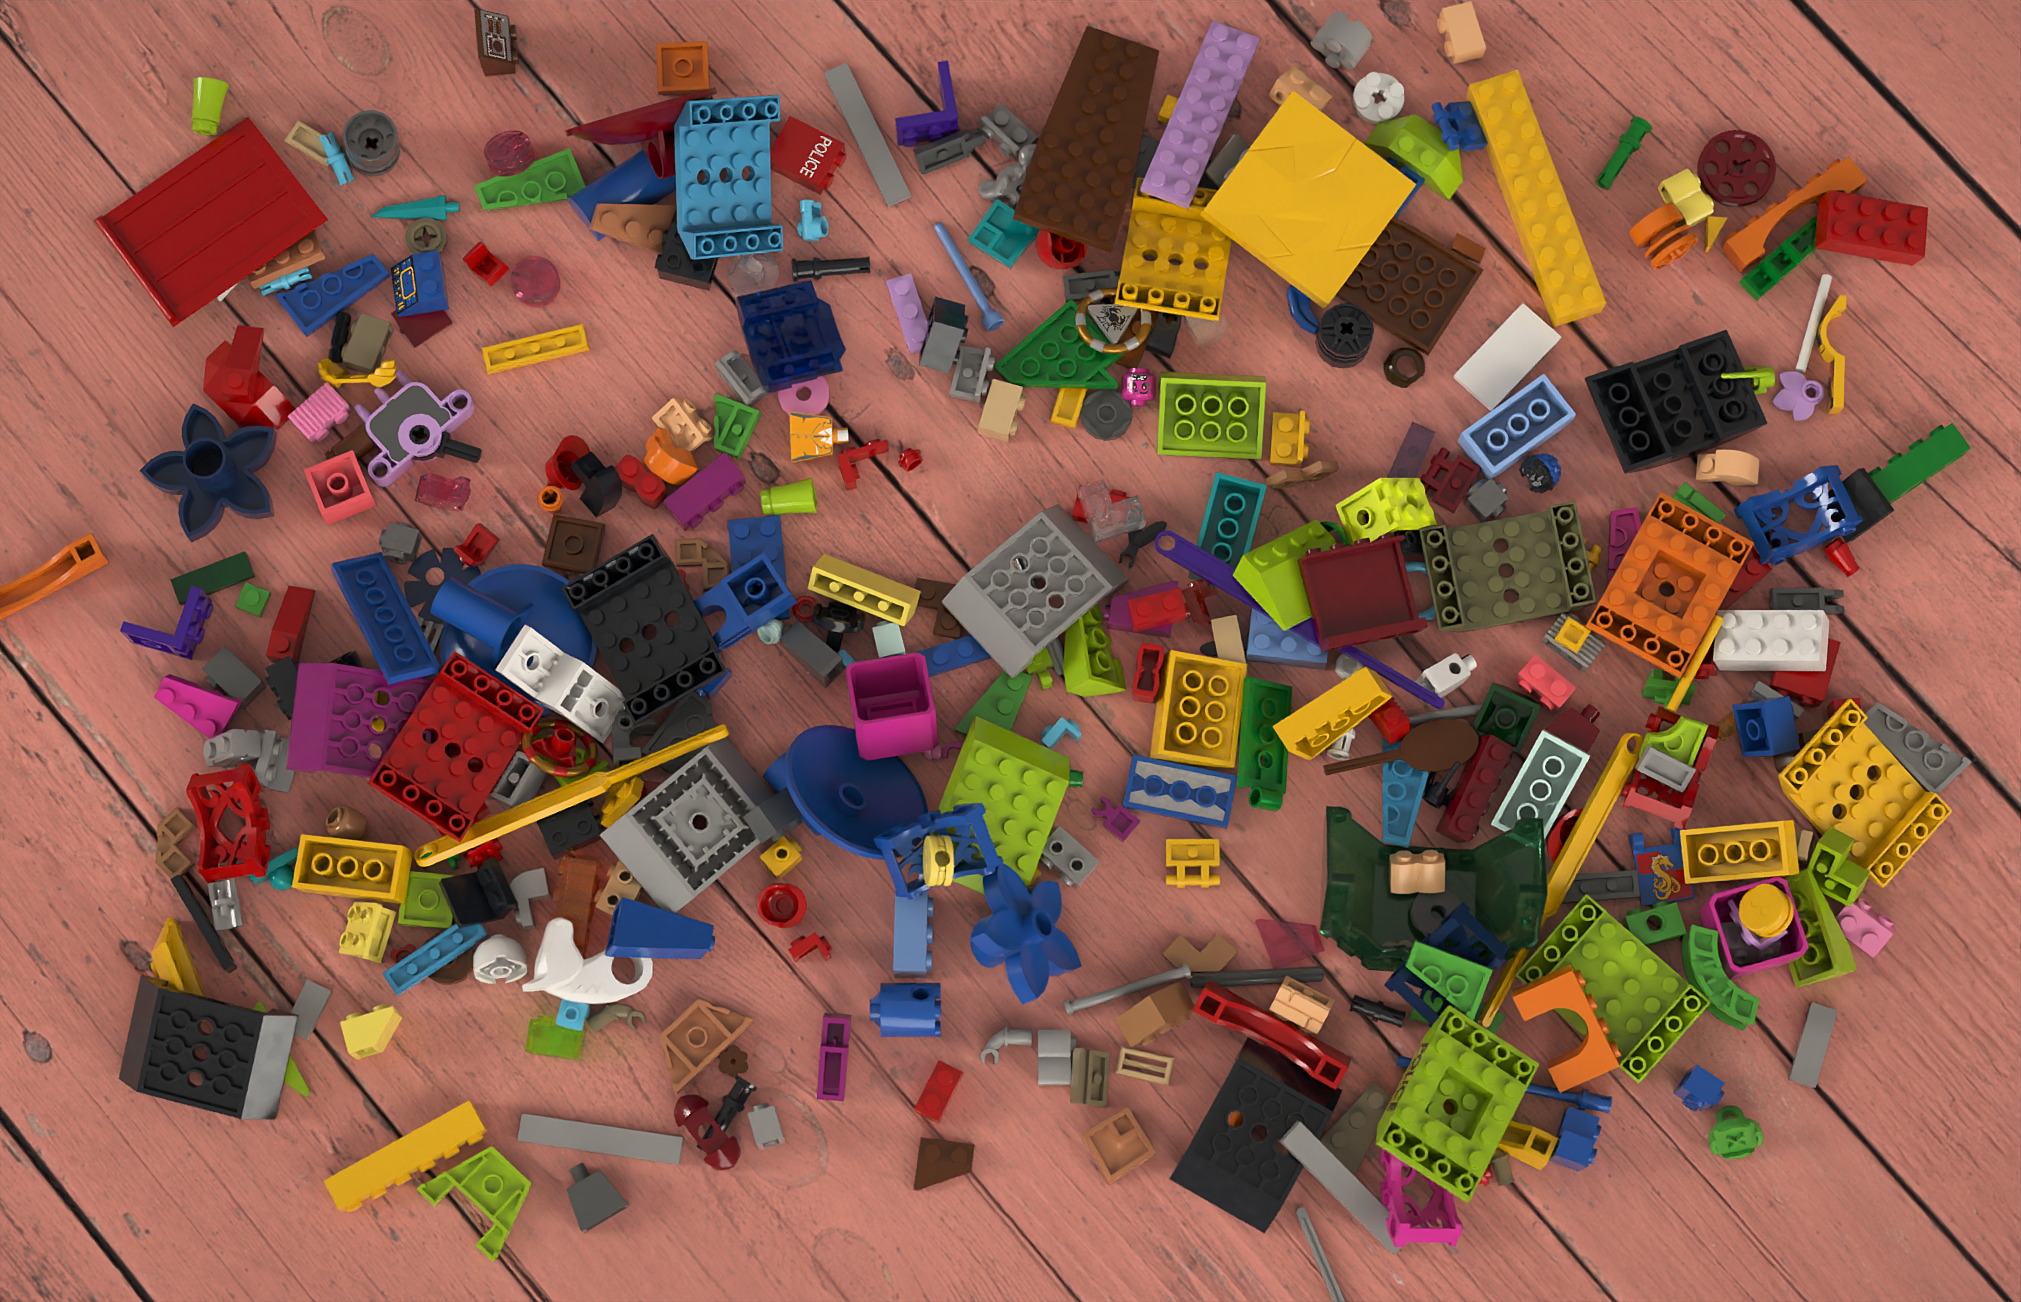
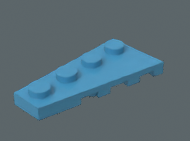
M1383 737L1382 752L1400 749L1401 742L1398 741L1393 745H1389ZM1403 759L1382 763V841L1408 848L1429 772L1414 769L1406 764Z

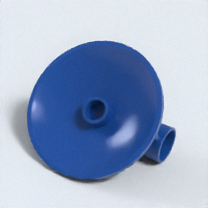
M528 564L506 565L489 570L468 584L451 576L441 586L431 606V614L442 619V625H444L439 641L442 666L453 651L457 652L544 709L539 718L550 715L555 711L542 705L496 671L497 666L523 626L531 627L561 651L584 662L592 669L596 662L598 647L580 613L573 610L561 588L570 581L560 574L540 566ZM533 655L528 658L527 667L533 663Z
M821 725L803 731L791 743L787 752L781 755L763 774L765 781L776 793L788 787L794 803L803 815L800 819L816 836L822 834L839 847L871 859H884L881 849H878L873 840L875 837L901 823L904 824V827H907L910 823L919 822L917 816L928 813L924 793L905 763L898 756L868 761L859 757L855 730L844 726ZM916 837L912 839V841L914 843H917V845L922 840L921 837ZM893 849L896 858L902 857L896 849Z

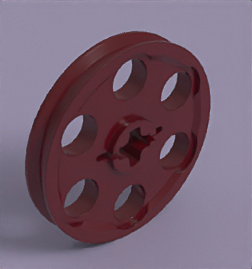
M1730 130L1716 135L1705 145L1699 156L1697 173L1702 188L1712 199L1726 206L1744 207L1759 201L1768 192L1775 179L1776 161L1770 147L1760 137L1747 131ZM1744 141L1753 143L1755 147L1754 152H1744L1741 148V143ZM1725 142L1729 146V152L1725 154L1719 153L1716 150V143ZM1758 162H1764L1768 165L1769 172L1760 174L1756 170L1755 165ZM1713 163L1717 166L1718 173L1715 175L1707 174L1704 170V165ZM1733 163L1735 166L1744 164L1740 173L1738 171L1730 172ZM1748 183L1754 184L1758 189V193L1756 195H1748L1744 190V186ZM1719 185H1729L1732 189V194L1729 196L1720 194Z

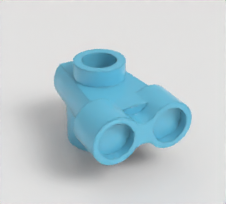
M800 200L802 221L798 222V233L804 241L818 242L820 237L828 235L829 229L827 219L824 216L820 217L821 203L814 202L813 200Z

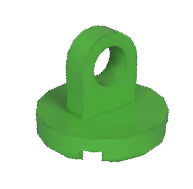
M1733 1105L1722 1107L1716 1115L1717 1125L1708 1133V1144L1712 1153L1716 1156L1718 1153L1726 1159H1739L1755 1152L1754 1148L1757 1145L1761 1146L1764 1137L1759 1123L1745 1118L1742 1110ZM1729 1116H1734V1117H1736V1118H1731V1119H1728V1120H1725V1121H1724V1119H1725L1726 1117H1729Z

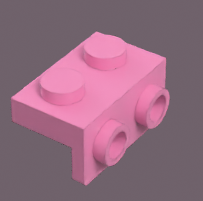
M1859 896L1851 907L1845 905L1835 918L1844 936L1874 958L1892 937L1896 927L1893 925L1894 922L1884 913L1878 914L1871 908L1872 905L1869 901Z

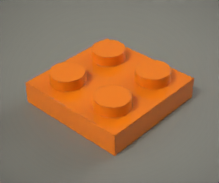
M707 41L656 43L659 95L691 94L710 89Z

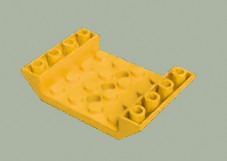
M1137 177L1115 304L1219 321L1232 239L1200 215L1218 190L1198 187L1189 209L1141 192L1140 189L1144 178ZM1146 255H1152L1156 258V260L1147 261L1143 257ZM1177 259L1182 264L1175 266L1170 264L1169 261ZM1202 263L1206 265L1207 268L1204 270L1197 269L1194 265Z
M1848 698L1778 777L1783 793L1822 836L1831 826L1854 838L1847 859L1869 870L1868 879L1879 887L1884 888L1952 813V810L1937 793L1925 791L1863 723L1868 717L1852 699ZM1873 765L1876 768V776L1870 780L1867 776V771ZM1853 785H1857L1859 788V795L1855 799H1852L1850 796V789ZM1836 804H1839L1842 808L1841 815L1838 818H1835L1832 814L1833 807Z

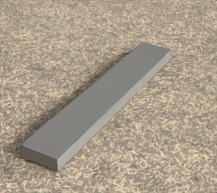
M845 63L824 72L826 82L887 207L889 208L911 198V193L848 64Z
M523 1113L517 1141L674 1165L680 1164L684 1140L683 1137Z
M1297 1121L1279 1142L1391 1254L1395 1255L1401 1247H1394L1385 1223V1219L1389 1218L1388 1210L1301 1122Z

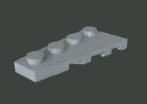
M1878 702L1865 714L1868 718L1863 723L1925 791L1939 794L1972 762L1966 757H1961L1953 752L1952 748L1944 743L1941 744L1929 737V734L1925 731L1918 730L1907 723V720Z

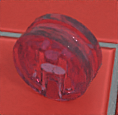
M521 131L502 132L491 138L484 147V156L491 172L501 177H510L524 172L532 165L535 159V152L533 147H531L530 139Z
M540 256L524 258L516 264L511 273V286L514 294L526 306L533 308L544 307L553 302L559 294L561 282L558 271L553 263L546 258Z

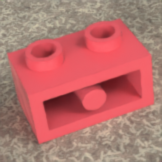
M1536 654L1514 680L1518 683L1517 685L1521 690L1533 695L1542 704L1543 708L1555 714L1576 690L1573 684Z

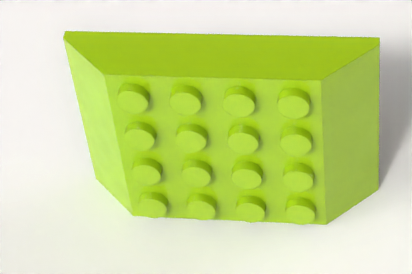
M974 716L938 810L940 809L941 814H943V812L948 813L954 810L953 807L956 805L983 803L986 813L982 816L997 855L1001 856L1003 863L1020 876L1027 887L1032 880L1069 784L1070 758ZM954 826L947 827L946 830L954 834L956 828ZM971 826V836H975ZM936 830L930 832V835L940 836ZM952 842L954 852L959 842ZM969 843V845H973V846L977 847V848L980 850V847H979L978 844H976V843ZM980 850V854H977V853H973V854H972L973 858H975V859H976V858H983V855H982V853H981V850ZM980 874L952 879V881L985 895L983 876Z

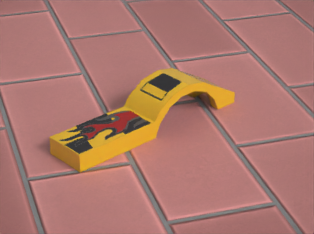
M1840 295L1819 325L1815 338L1818 352L1824 361L1829 363L1828 414L1838 415L1844 408L1845 356L1837 353L1830 346L1826 336L1827 325L1832 319L1841 317L1842 311L1846 310L1847 295Z

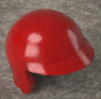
M774 883L766 886L760 892L756 907L761 919L769 925L779 928H791L800 923L805 916L807 902L805 895L797 886L789 883Z

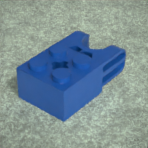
M764 552L720 580V584L694 601L703 617L718 611L726 613L724 625L713 636L721 650L731 647L798 603ZM761 589L762 592L760 594H757V591Z

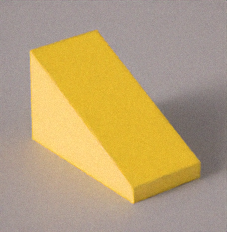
M1708 216L1705 221V252L1709 251L1727 217Z

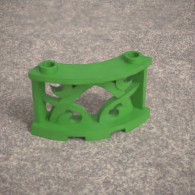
M1691 925L1690 932L1683 935L1682 963L1688 983L1711 1002L1706 1009L1719 1020L1740 1030H1745L1748 1024L1753 1026L1760 998L1740 989L1724 973L1717 947L1719 931Z

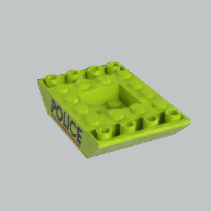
M1449 1005L1422 1039L1378 1123L1376 1144L1461 1200L1469 1203L1539 1063ZM1445 1101H1450L1453 1104L1454 1113L1452 1115L1444 1111L1443 1104Z

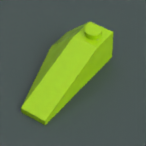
M1810 868L1800 871L1799 874L1785 877L1808 943V948L1804 955L1792 963H1788L1796 988L1830 980L1856 971L1857 968L1849 943Z

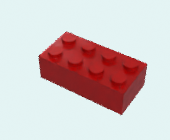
M1830 190L1818 201L1815 249L1913 266L1925 257L1928 207Z

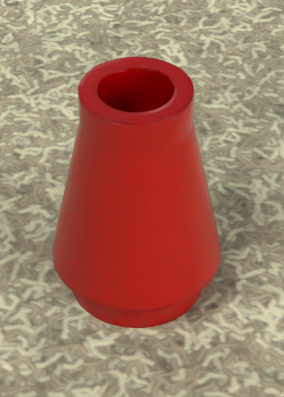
M1840 537L1823 548L1826 554L1824 557L1840 569L1846 577L1853 575L1860 569L1847 542H1843Z

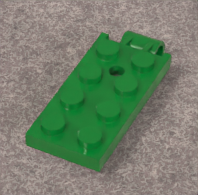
M1248 677L1244 678L1237 788L1251 787L1249 793V804L1251 807L1276 812L1281 808L1283 795L1286 793L1288 750L1272 726L1291 715L1292 686ZM1261 756H1262L1263 759H1264V765H1263V766H1262L1261 761H1260V757H1261Z

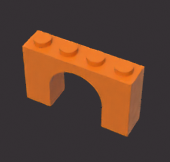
M1572 964L1512 990V997L1524 1021L1551 1009L1567 1008L1577 1012L1587 1024V1035L1581 1045L1570 1052L1547 1061L1548 1070L1560 1093L1619 1067L1618 1057L1622 1056L1616 1042H1610L1607 1036L1610 1030L1603 1017L1599 1019L1595 1012L1598 1006L1592 993L1587 995L1583 988L1586 985V981L1580 969L1575 971Z

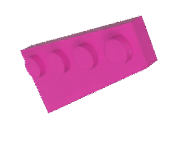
M1637 507L1615 510L1610 513L1607 586L1641 527Z

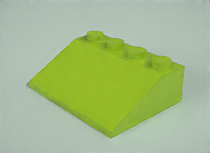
M1161 372L1157 455L1262 459L1266 393L1265 376Z
M1316 519L1244 554L1233 576L1285 631L1312 617L1298 560L1306 555L1305 551L1321 548V552L1330 550V546L1337 543L1334 537Z

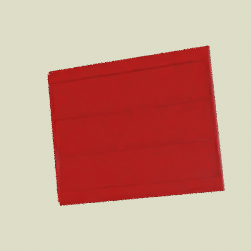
M247 117L103 217L101 215L94 221L172 327H175L325 223L328 219L255 124Z

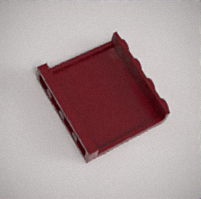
M1388 533L1379 536V540L1371 542L1370 538H1363L1354 541L1355 545L1346 546L1345 543H1339L1330 546V550L1322 552L1321 548H1314L1305 551L1306 555L1298 560L1321 653L1418 633L1428 627L1426 617L1419 618L1399 543L1405 539L1404 535L1395 537L1394 533Z

